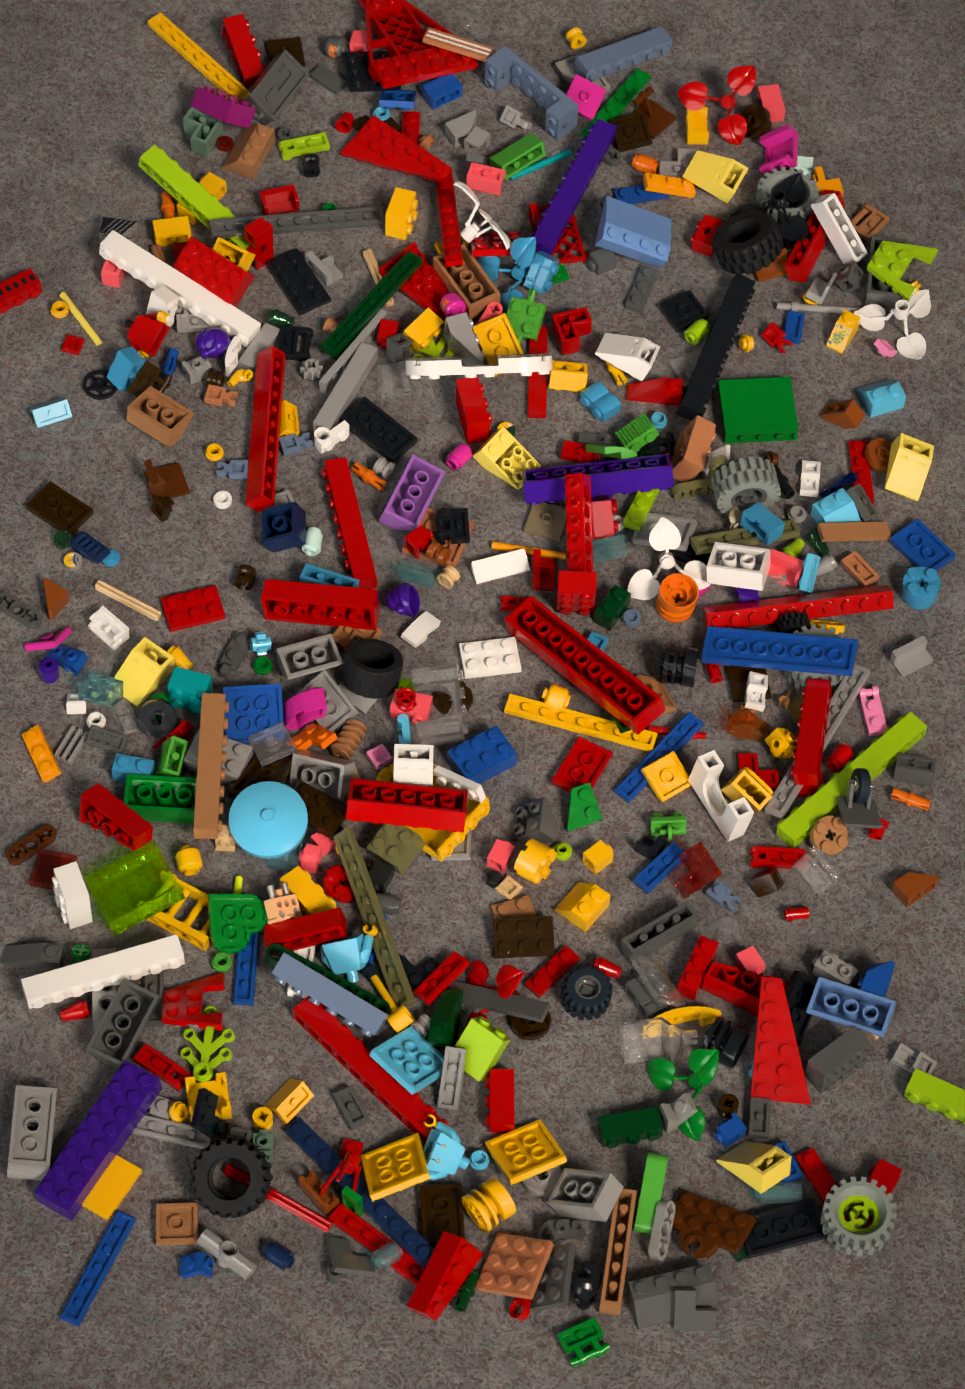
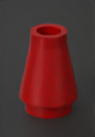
M597 956L592 966V969H594V966L598 967L599 972L603 970L605 977L609 976L616 979L619 978L622 970L621 967H618L604 957L599 958Z
M79 1000L60 1010V1015L63 1022L81 1020L91 1016V1011L87 1000Z

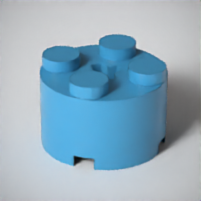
M927 567L909 568L902 582L900 592L902 600L911 608L918 610L927 609L937 601L941 586L937 571Z

